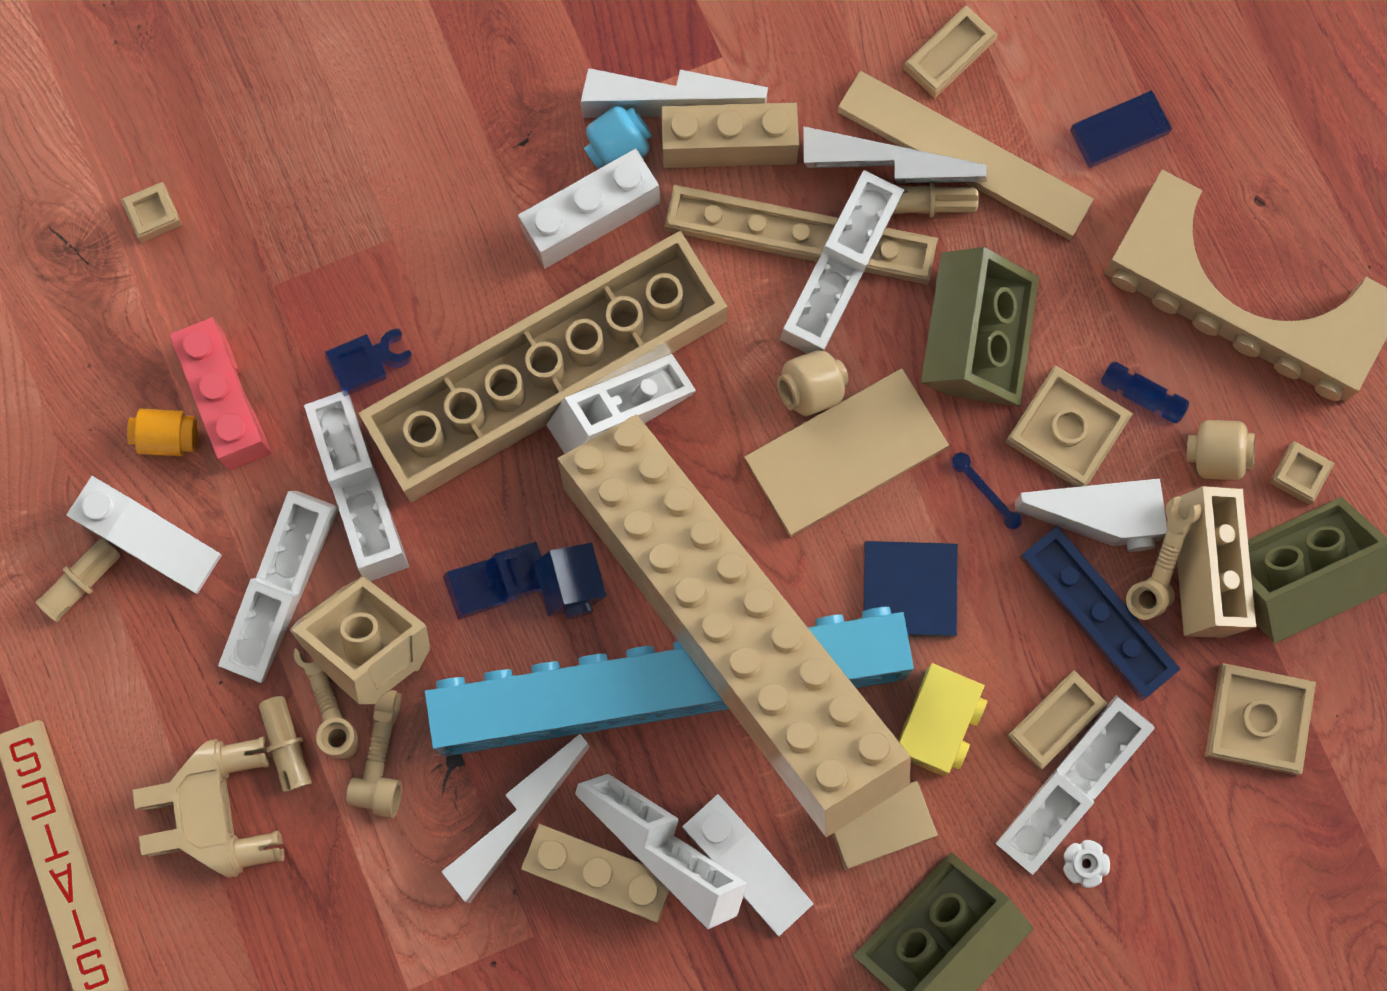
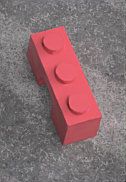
M211 317L169 334L217 459L230 471L272 454L258 416L251 407L237 373L240 371L226 335L215 319Z

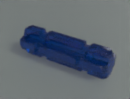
M1111 362L1102 376V385L1115 392L1118 389L1122 390V396L1154 413L1156 410L1161 411V417L1172 423H1178L1182 420L1189 407L1187 399L1176 393L1172 396L1167 394L1168 389L1137 372L1134 375L1128 373L1129 368L1118 362Z

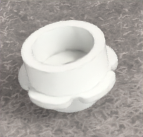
M1084 840L1082 844L1073 843L1066 849L1063 856L1065 860L1063 870L1068 880L1072 883H1081L1082 887L1085 888L1095 887L1102 882L1103 875L1105 876L1109 873L1110 859L1108 855L1102 852L1103 849L1100 844L1092 840ZM1084 859H1088L1091 862L1089 868L1082 866Z

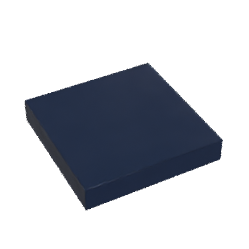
M865 541L863 611L879 607H890L891 614L904 612L908 636L956 637L958 544Z

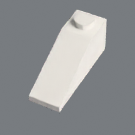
M670 354L565 397L546 425L564 454L626 421V419L635 414L645 424L692 396L696 390L674 356Z
M91 476L66 515L84 528L198 594L222 556L219 552L94 476Z
M1160 478L1020 493L1014 502L1015 511L1110 546L1127 545L1128 552L1154 549L1156 547L1155 542H1159L1167 532Z
M719 794L682 826L683 831L708 858L748 883L743 898L778 937L814 904Z

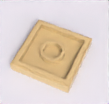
M1055 365L1005 443L1075 487L1087 486L1133 413Z
M1225 663L1220 664L1205 757L1297 776L1302 775L1316 682Z

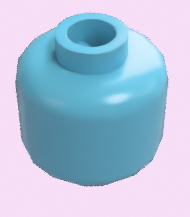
M613 106L587 126L586 135L590 143L584 149L592 162L600 169L635 148L643 158L649 153L650 144L648 139L653 135L633 107L626 110L621 106Z

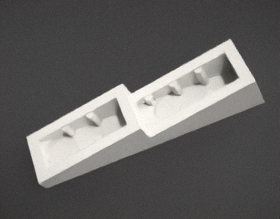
M588 68L581 97L583 118H598L613 106H621L626 110L633 107L640 117L662 116V106L767 103L768 87L680 70L677 85L673 86Z
M803 126L804 164L807 168L895 166V181L897 184L987 182V167L985 164Z
M863 170L809 280L783 328L780 337L781 341L807 354L816 350L825 351L904 189Z
M345 390L304 405L359 572L368 580L373 581L409 568L408 560L348 391Z
M288 491L257 576L250 579L220 659L219 667L259 683L265 681L339 511L338 506L300 491Z
M1115 695L997 840L996 845L1033 875L1094 804L1095 798L1155 727L1125 701Z
M581 734L510 790L506 797L517 810L442 871L443 875L465 902L471 903L590 748Z
M605 774L577 785L575 795L707 929L737 917L748 883L674 836L679 820L677 817L610 774Z

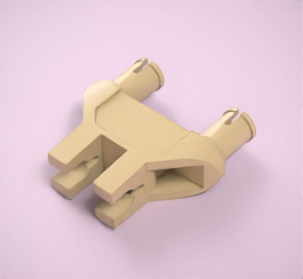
M260 737L259 739L224 745L222 741L217 739L209 740L193 753L170 783L132 790L135 809L148 811L174 806L177 829L139 836L141 855L153 857L184 851L228 878L237 877L244 867L284 861V849L263 850L265 847L283 844L279 830L269 834L238 839L234 835L226 779L229 778V773L259 767H270V755L260 753L250 756V754L266 751L268 747L266 738Z

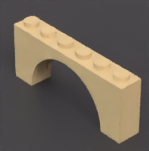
M1162 169L1104 274L1111 277V281L1118 288L1131 293L1137 291L1152 299L1153 305L1161 311L1169 314H1176L1177 312L1192 320L1193 326L1199 331L1211 336L1218 334L1233 342V347L1240 353L1249 357L1259 356L1274 364V369L1281 375L1291 379L1300 378L1314 385L1315 391L1324 398L1347 402L1359 392L1387 338V287L1365 277L1339 307L1324 315L1300 321L1266 319L1239 308L1226 299L1213 286L1197 258L1193 240V218L1202 190Z

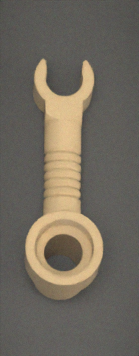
M1174 497L1168 502L1166 506V516L1168 518L1166 524L1167 532L1152 576L1148 580L1133 585L1126 596L1127 607L1135 617L1143 620L1157 617L1164 613L1167 607L1173 603L1175 593L1169 583L1175 568L1174 565H1176L1185 535L1190 531L1191 525L1197 522L1201 516V504L1193 505L1189 511L1188 518L1185 519L1178 512V506L1182 497ZM1153 593L1155 594L1157 601L1154 600Z
M295 648V662L305 671L310 681L324 721L319 726L316 734L319 748L332 758L347 759L352 757L358 749L357 732L348 721L342 718L328 675L315 661L305 663L301 652ZM341 736H346L344 745L335 747L337 739Z
M389 690L375 704L372 742L369 747L370 751L368 752L369 756H367L368 760L366 761L363 779L353 777L350 780L346 796L347 805L371 809L374 815L389 818L396 816L402 797V782L400 780L383 778L389 739L391 738L392 728L396 722L402 700V694L397 693L395 690Z

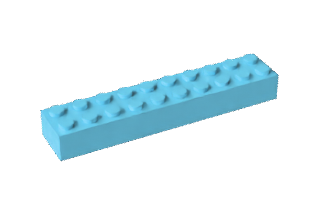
M879 607L863 611V617L857 620L844 622L843 615H830L815 619L816 625L808 627L855 688L906 680L914 669L904 612L891 614L890 607ZM678 641L673 643L674 650L655 653L654 646H642L626 650L627 658L608 660L607 654H594L579 658L578 666L561 668L560 663L557 661L535 664L531 666L532 673L516 676L512 674L511 669L491 671L483 674L484 681L465 683L464 677L448 678L437 681V689L425 691L432 746L435 751L444 757L729 710V708Z

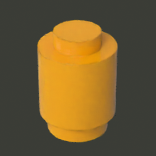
M139 409L137 416L130 417L128 420L127 441L129 445H135L137 454L183 456L184 452H195L198 437L197 417L186 415V412L183 410Z

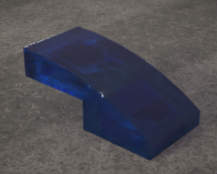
M537 542L493 554L488 560L446 572L443 579L458 620L540 591L541 588L534 562L542 557Z

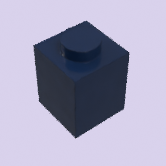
M592 543L550 550L534 562L548 616L565 613L566 619H575L589 615L593 612L592 606L607 596Z

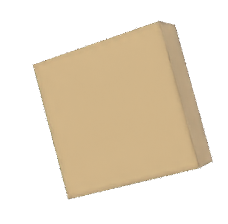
M163 182L121 199L135 234L141 243L182 226L173 201Z
M1293 441L1289 444L1269 483L1311 505L1318 496L1335 463Z

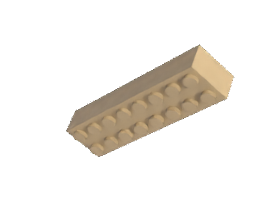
M678 231L358 414L405 495L412 503L545 427L565 397L668 356L726 323L728 306L681 231Z

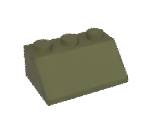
M986 247L941 252L921 383L952 397L1007 406H1020L1039 277Z
M1339 497L1248 539L1256 625L1274 644L1387 592V537L1343 497Z
M951 852L853 956L888 991H976L1034 928L1008 896Z

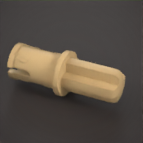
M930 182L929 186H898L904 189V192L893 214H929V218H934L935 212L974 213L978 209L979 193L974 187H935V182Z
M99 539L71 568L65 566L63 568L65 573L35 603L51 619L58 622L86 592L91 594L94 591L91 586L119 559L120 554L118 550L107 540Z
M276 696L262 701L259 709L270 742V746L266 748L267 753H272L279 774L282 792L312 784L300 746L303 738H297L285 698L283 696Z

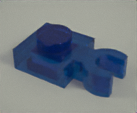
M392 329L382 336L380 343L372 345L366 334L325 351V358L344 397L385 380L386 372L383 366L402 367L411 361L412 353L410 350L404 351L401 354H395L389 349L390 344L401 340L402 333L400 329Z

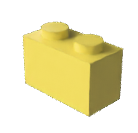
M931 663L926 670L898 738L899 743L911 756V763L943 777L950 773L952 767L958 770L961 768L970 746L969 743L963 741L969 723L977 726L988 700L980 697L985 685Z

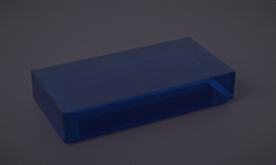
M1151 90L1073 124L1070 132L1090 169L1168 135L1172 127L1155 94Z

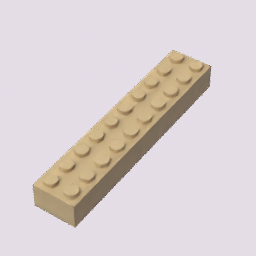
M637 414L557 458L564 491L825 837L833 834L910 785L911 756Z

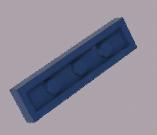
M1058 526L1053 528L1019 557L1141 701L1150 696L1181 670Z

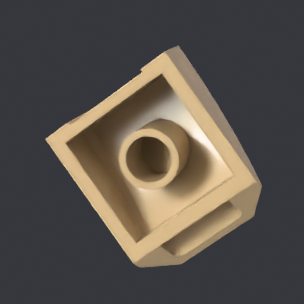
M364 576L336 591L297 620L290 629L291 633L313 660L358 704H376L380 697L412 672L419 671L430 650L427 626Z

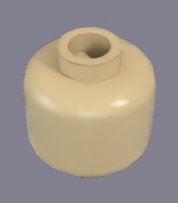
M816 350L791 359L784 364L781 376L777 379L778 393L783 404L789 410H795L803 416H810L841 403L845 394V385L848 384V373L840 360H835L828 352Z
M1205 420L1200 424L1197 435H1188L1187 462L1196 463V470L1201 478L1240 480L1244 477L1246 470L1254 469L1255 433H1248V428L1243 422Z

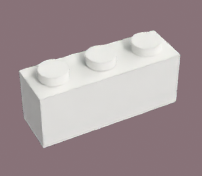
M635 148L518 214L522 233L540 263L546 269L660 204L659 184Z

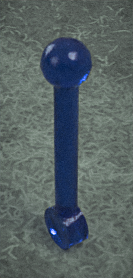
M963 452L955 454L952 460L954 470L964 472L1002 514L1006 527L1009 529L1019 528L1022 524L1020 514L1014 511L1011 512L970 466L971 459L969 455Z

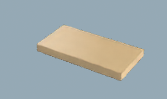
M901 368L842 401L840 404L746 455L744 461L791 538L948 449L949 444Z

